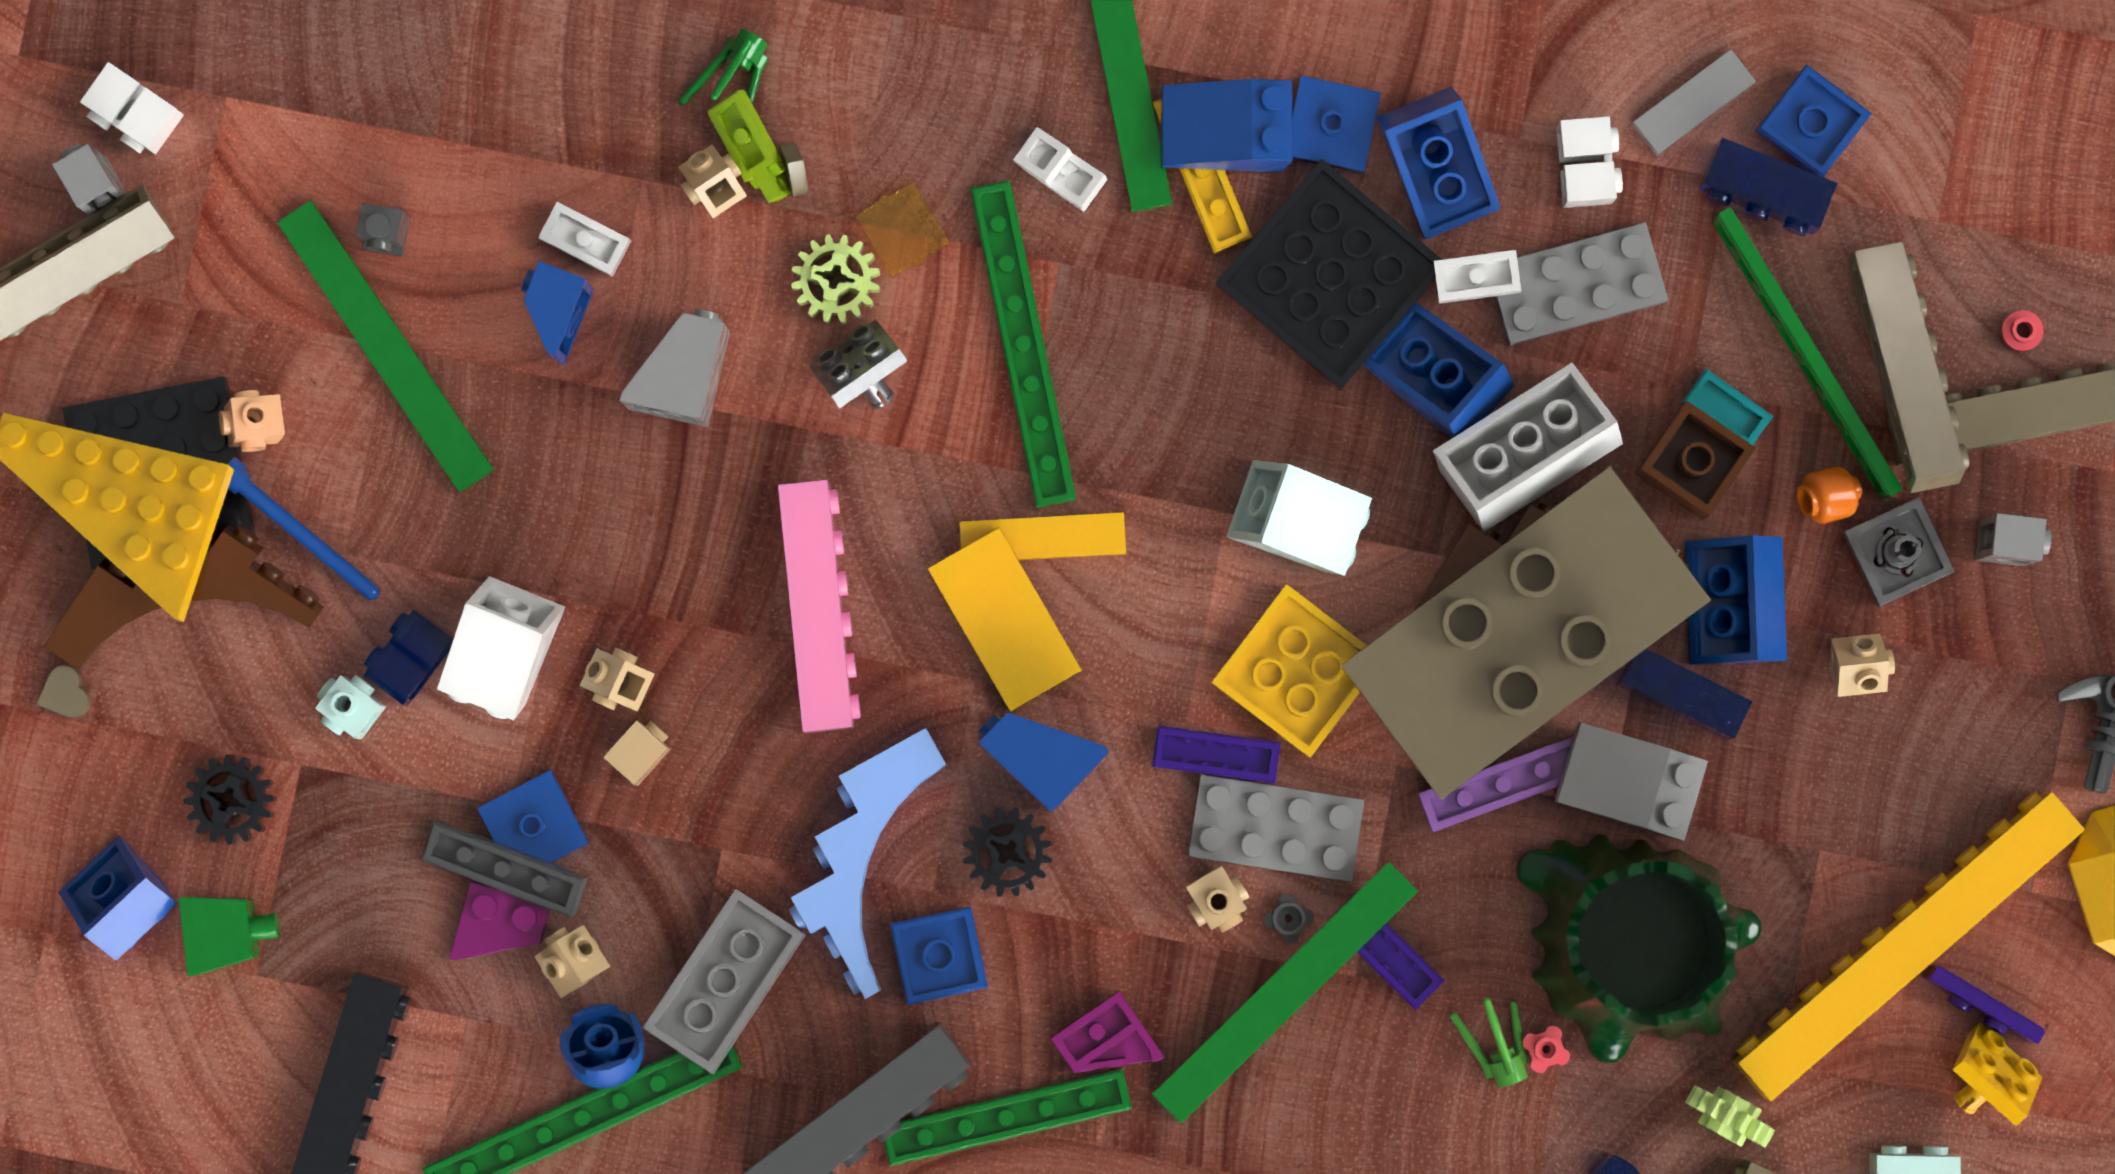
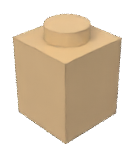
M636 720L603 758L633 785L639 786L671 750L664 743L669 736L651 720L646 726L641 721Z

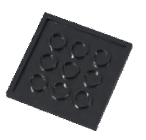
M1321 159L1215 285L1341 391L1436 279L1434 261L1442 259L1327 162Z
M226 377L62 408L67 428L223 464H228L234 457L242 462L240 447H229L227 435L222 436L219 428V412L224 411V406L231 398ZM230 490L227 491L208 548L214 545L228 525L235 529L239 525L255 534L250 501L239 492L235 495ZM86 539L91 569L95 570L104 559L110 561Z

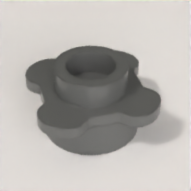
M1291 894L1281 895L1278 898V905L1275 909L1264 916L1265 926L1278 931L1286 943L1296 942L1299 938L1298 933L1305 925H1309L1313 921L1312 911L1308 908L1303 909L1300 907ZM1288 914L1292 916V921L1289 923L1284 919Z

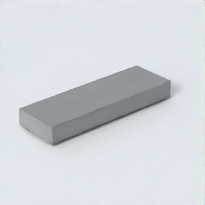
M1730 49L1635 120L1632 125L1657 157L1752 86L1756 80L1733 50Z

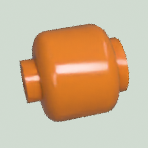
M1832 466L1808 473L1797 490V502L1801 512L1818 524H1827L1852 516L1857 510L1858 500L1862 497V488L1859 480L1842 466Z

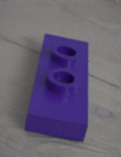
M1157 726L1152 767L1275 784L1281 742Z
M1387 923L1357 951L1415 1010L1445 981Z
M1929 965L1922 976L1923 979L1950 994L1947 1002L1968 1014L1973 1008L1986 1016L1982 1023L2002 1035H2005L2007 1030L2029 1043L2039 1044L2045 1034L2044 1028L1940 965Z

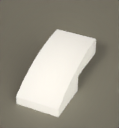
M1036 127L1013 159L1025 171L1083 212L1108 180L1105 174L1073 154L1067 146Z

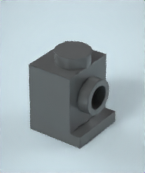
M362 203L356 236L363 241L362 250L403 257L410 217L402 209Z

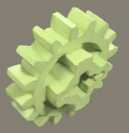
M830 234L826 235L825 245L821 247L812 240L810 245L813 252L809 255L800 251L798 254L804 263L803 266L792 267V273L800 277L799 281L791 284L793 291H803V294L797 299L798 304L803 306L810 303L809 316L813 318L819 312H822L825 324L830 323L833 315H838L842 325L846 324V314L852 312L856 318H861L862 315L859 307L863 304L872 308L874 305L868 296L869 292L878 293L880 291V286L871 282V279L880 276L879 268L868 267L875 260L874 255L869 253L862 256L863 243L858 241L853 247H850L847 235H843L839 243H834ZM832 254V259L822 266L814 265L823 256ZM849 256L860 265L863 277L850 271L848 268ZM840 270L843 279L849 282L838 283L837 288L832 289L829 281L823 277L834 276L835 271ZM809 282L822 288L824 291L823 302H820L813 296L809 288ZM850 293L858 294L851 302L839 306L840 299Z
M1694 1085L1685 1101L1689 1106L1703 1113L1698 1123L1741 1147L1746 1138L1766 1148L1775 1132L1773 1128L1757 1119L1762 1111L1761 1109L1719 1086L1715 1093L1711 1094Z

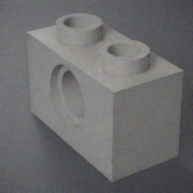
M76 144L67 148L60 154L61 159L52 164L76 207L88 215L127 193L108 158L89 144L84 146Z
M1997 513L1979 520L1975 561L2027 566L2043 561V554L2048 555L2052 538L2051 530H2046L2047 519Z

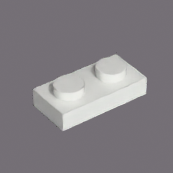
M556 202L538 237L544 243L611 277L616 272L631 243V240L622 234L559 202Z
M1516 250L1434 261L1439 304L1521 293Z

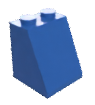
M1008 712L1002 718L995 713L979 730V733L984 737L978 743L1051 813L1109 753L1103 745Z

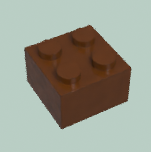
M1686 401L1679 407L1634 474L1703 520L1711 515L1756 447Z

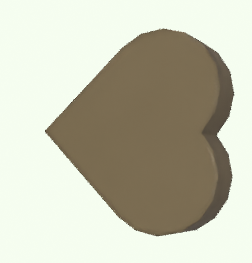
M791 142L779 145L792 197L806 194L808 184L804 161L797 144Z
M63 665L56 667L49 674L37 705L66 717L79 718L89 711L91 699L88 692L82 688L83 680L79 671L74 667Z

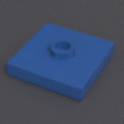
M1806 64L1755 131L1821 180L1872 113Z
M1301 76L1292 114V159L1318 164L1323 159L1333 168L1364 174L1381 92Z
M552 770L477 808L493 841L550 863L589 844Z
M971 906L890 924L907 1005L988 988Z

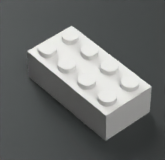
M1570 363L1434 449L1433 453L1441 475L1482 531L1485 532L1623 443L1617 420L1575 365Z

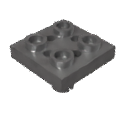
M875 319L870 324L857 327L850 337L837 347L823 351L816 361L809 365V368L839 409L861 393L865 395L871 408L878 409L883 407L884 404L877 396V391H879L887 403L894 396L892 389L888 387L883 378L906 363L907 359Z
M1920 497L1842 532L1877 607L1955 572ZM1886 528L1892 529V530L1887 531L1886 534L1883 535V531H1884ZM1875 556H1877L1876 561L1878 564H1881L1884 559L1883 566L1877 567L1874 564L1873 560ZM1909 566L1904 572L1905 574L1911 573L1909 577L1903 576L1901 568Z

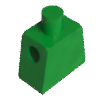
M178 898L187 977L203 975L260 957L259 940L280 937L281 930L278 914L256 915L253 899Z

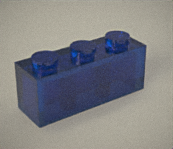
M1721 138L1714 148L1698 190L1706 192V198L1716 204L1729 206L1730 202L1746 208L1744 213L1754 219L1768 221V218H1772L1784 223V230L1798 236H1806L1807 233L1813 235L1820 229L1838 183L1728 139Z
M1647 648L1626 663L1616 685L1725 740L1735 739L1753 702Z

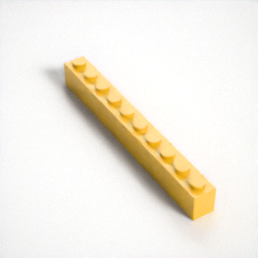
M2035 791L2018 804L2017 808L2021 812L2008 822L2003 818L1986 832L1989 839L1978 849L1972 845L1955 859L1958 866L1947 876L1941 872L1932 878L1923 887L1927 892L1915 903L1910 899L1902 904L1892 914L1896 919L1884 930L1880 926L1872 930L1861 941L1865 947L1853 957L1849 953L1842 956L1830 967L1833 974L1822 984L1818 980L1811 983L1798 995L1802 1001L1791 1011L1786 1007L1781 1009L1767 1022L1770 1026L1769 1030L1759 1038L1755 1034L1750 1036L1736 1048V1052L1739 1055L1732 1061L1733 1064L1765 1100L1773 1101L2085 831L2083 826L2053 792H2043L2039 795Z

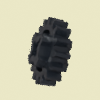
M225 755L224 765H221L216 758L209 759L211 770L207 771L203 768L195 770L200 780L198 783L187 782L186 786L194 791L193 797L185 798L184 804L194 806L195 811L187 815V819L200 820L201 823L196 830L198 834H204L211 830V842L218 843L222 836L225 835L227 845H235L237 835H240L244 842H249L252 840L251 829L258 832L266 830L261 819L263 817H274V813L266 808L267 803L277 801V796L267 795L266 789L270 788L274 782L270 779H260L264 771L262 766H256L250 770L249 758L242 757L238 765H236L234 755ZM231 772L224 783L217 786L210 784L217 776ZM249 781L256 791L257 801L251 798L247 789ZM233 792V797L238 799V802L245 804L246 807H228V803L223 801L221 797L216 796L215 793L232 794ZM204 799L209 801L213 810L211 818L206 812ZM243 814L251 816L242 825L229 828L230 825H233L236 817Z
M997 808L996 819L992 821L985 814L981 815L984 826L981 829L974 826L969 828L970 832L976 836L974 842L966 841L963 843L964 847L972 850V855L963 859L964 864H974L976 868L969 877L974 879L982 876L985 880L982 883L981 889L985 891L993 884L997 886L996 893L999 897L1003 895L1005 888H1011L1014 897L1019 896V886L1022 884L1029 890H1033L1034 884L1031 878L1035 875L1044 879L1046 874L1039 867L1041 863H1051L1052 858L1043 855V849L1052 845L1051 841L1040 840L1039 836L1046 829L1044 825L1034 829L1031 826L1034 818L1032 814L1026 816L1024 820L1018 819V808H1013L1010 817H1004L1002 809ZM999 825H1016L1010 835L997 837L989 832ZM1028 834L1032 837L1035 844V860L1025 855L1023 842ZM993 840L998 844L1002 843L1004 845L1014 841L1017 844L1014 851L1019 855V858L1025 861V864H1021L1018 861L1014 862L1010 859L1005 864L1001 863L998 860L1001 853L996 850L997 847L992 845L990 841ZM981 844L990 849L992 863L987 871L980 859ZM1017 867L1026 873L1015 880L999 879L1006 869Z

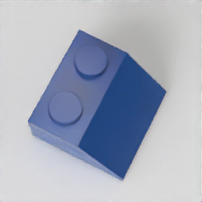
M538 261L536 269L530 268L526 273L521 292L526 293L524 302L546 352L557 363L565 365L594 293V288L583 277Z
M119 835L58 892L83 935L115 960L131 949L154 924L162 920L169 910L177 904L165 883Z

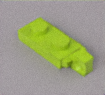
M744 89L737 90L710 108L707 113L731 158L741 171V177L744 182H750L754 189L760 188L768 203L780 201L790 195V187L785 176L782 174L786 171L782 163L783 160Z

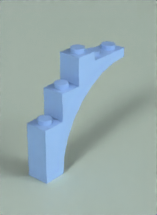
M927 728L839 775L842 785L836 789L847 809L855 806L858 813L815 836L819 845L812 849L823 869L831 867L834 874L791 897L794 906L789 908V911L798 928L802 930L807 927L810 934L824 927L827 928L829 934L823 937L827 947L835 959L842 956L849 969L843 975L854 995L861 992L865 999L882 990L868 958L862 929V894L869 860L880 833L897 807L923 781L947 766Z

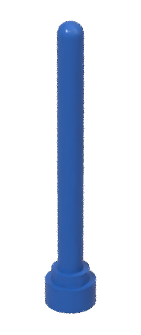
M236 457L228 463L234 469L228 490L235 495L238 492L366 599L375 600L380 594L378 586L249 480L251 475L246 472L248 468Z

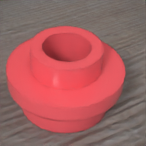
M2027 310L2011 313L2005 318L2001 327V335L2005 344L2019 352L2035 348L2042 340L2044 332L2039 317ZM2019 323H2024L2029 327L2030 334L2027 338L2018 335L2017 326Z

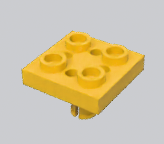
M1979 1022L1969 1031L1953 1067V1071L1968 1083L1955 1093L1954 1098L1960 1108L1969 1101L1970 1104L1964 1109L1969 1114H1974L1984 1102L1988 1101L2017 1126L2028 1116L2043 1077L2038 1074L2036 1067L2029 1060L2020 1058L2012 1051L2000 1034L1989 1030Z

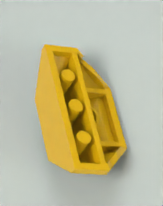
M2115 805L2090 812L2084 827L2085 831L2079 836L2067 865L2092 943L2115 956Z

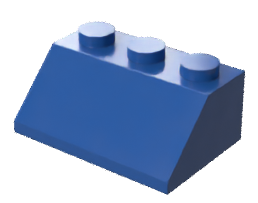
M1750 535L1685 541L1686 563L1689 564L1688 570L1711 599L1710 602L1688 617L1690 665L1787 661L1782 537Z

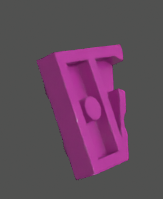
M471 882L449 959L460 960L541 944L551 910L491 886Z
M1119 990L1050 1037L1074 1073L1105 1067L1126 1066V1064L1147 1061L1155 1062L1164 1058V1055Z

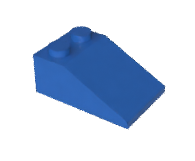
M1241 79L1173 84L1161 87V167L1282 173L1292 162V81Z
M1452 86L1376 117L1387 150L1425 240L1501 209L1463 101Z
M1417 302L1363 363V366L1425 420L1451 439L1488 416L1514 387V383L1501 361Z

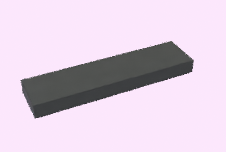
M441 820L433 822L421 859L568 917L576 916L588 879L587 876Z

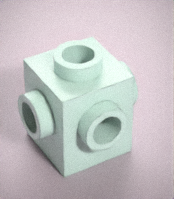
M355 674L352 679L342 675L337 680L329 679L317 695V698L321 701L315 709L324 715L320 722L340 736L345 731L353 738L362 740L386 706L371 695L375 688ZM350 699L351 707L346 711L344 705Z

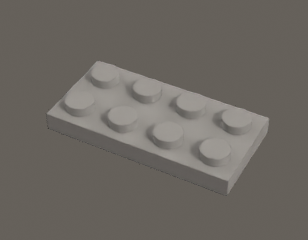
M1646 222L1518 257L1521 293L1495 296L1509 346L1661 305L1669 301Z
M1201 774L1188 856L1352 882L1364 800Z
M735 889L643 1028L714 1075L806 935Z

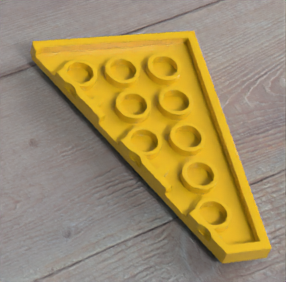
M3 413L0 420V461L170 616L184 622L234 469L228 464Z

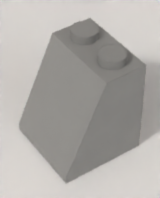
M694 309L693 315L682 313L622 391L620 402L628 410L708 427L730 331L722 319L718 318L719 314L703 309Z

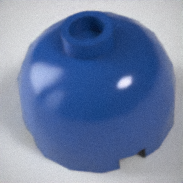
M600 1004L587 1007L577 1012L571 1018L572 1024L566 1029L565 1033L563 1029L560 1034V1050L562 1058L574 1078L589 1087L606 1089L614 1088L627 1082L637 1072L644 1058V1035L641 1024L635 1014L629 1010V1014L619 1011L617 1005Z

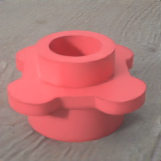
M1548 1026L1545 1032L1536 1035L1529 1033L1523 1038L1522 1044L1528 1050L1532 1059L1530 1067L1533 1071L1543 1073L1549 1066L1555 1064L1565 1065L1568 1063L1570 1053L1563 1047L1561 1041L1562 1031L1560 1028ZM1548 1045L1550 1052L1544 1053L1542 1051L1543 1046Z

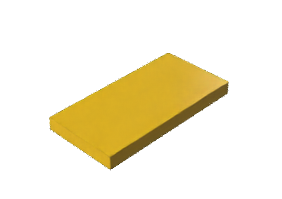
M1000 527L928 568L1010 712L1082 671Z

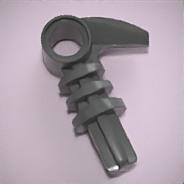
M2115 675L2082 679L2069 684L2055 694L2057 702L2091 698L2096 703L2094 717L2100 721L2098 726H2091L2090 731L2096 734L2095 740H2086L2084 745L2085 749L2092 751L2084 788L2101 794L2107 793L2109 790L2115 765V700L2111 695V688L2115 683Z

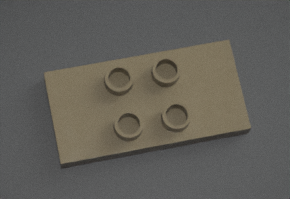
M1608 467L1342 664L1341 667L1439 799L1442 800L1710 602L1711 599L1613 469Z

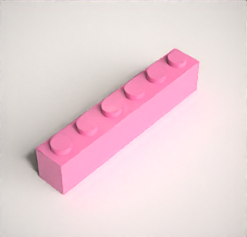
M828 480L778 485L802 730L804 733L851 729L854 728V719L861 718L859 694H851L849 678L857 677L855 654L847 653L845 637L853 636L851 614L842 610L841 596L848 595V582L846 571H838L837 555L844 554L842 530L834 531L833 514H840L838 489L830 490Z

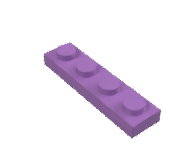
M1574 736L1483 769L1442 800L1439 799L1432 788L1418 793L1431 832H1436L1558 787Z

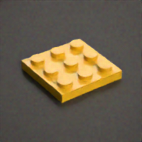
M1286 584L1211 684L1308 758H1311L1360 693L1341 665L1367 647V645Z

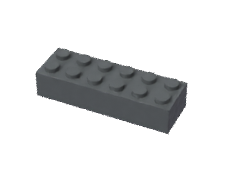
M941 1022L742 1174H835L833 1169L842 1162L848 1169L870 1151L866 1146L867 1143L875 1137L882 1143L903 1126L899 1121L900 1118L908 1112H911L916 1117L935 1103L936 1099L932 1095L943 1086L949 1092L967 1079L969 1074L965 1069L970 1066L971 1061Z

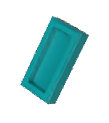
M1708 369L1702 372L1681 402V404H1684L1686 401L1690 402L1751 445L1755 443L1773 418L1770 413Z

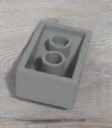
M1578 722L1554 802L1666 838L1685 841L1708 761L1670 748Z

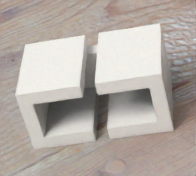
M109 62L80 101V103L90 109L86 116L106 131L111 125L122 131L124 134L119 140L139 154L146 148L156 155L184 116L171 104L146 87L141 86L139 82Z
M1610 116L1560 120L1556 126L1559 164L1601 160V162L1563 166L1564 170L1560 171L1563 208L1612 204L1617 198V193H1621L1623 189L1621 168H1614V161H1612L1613 152L1619 151L1617 127L1611 128Z

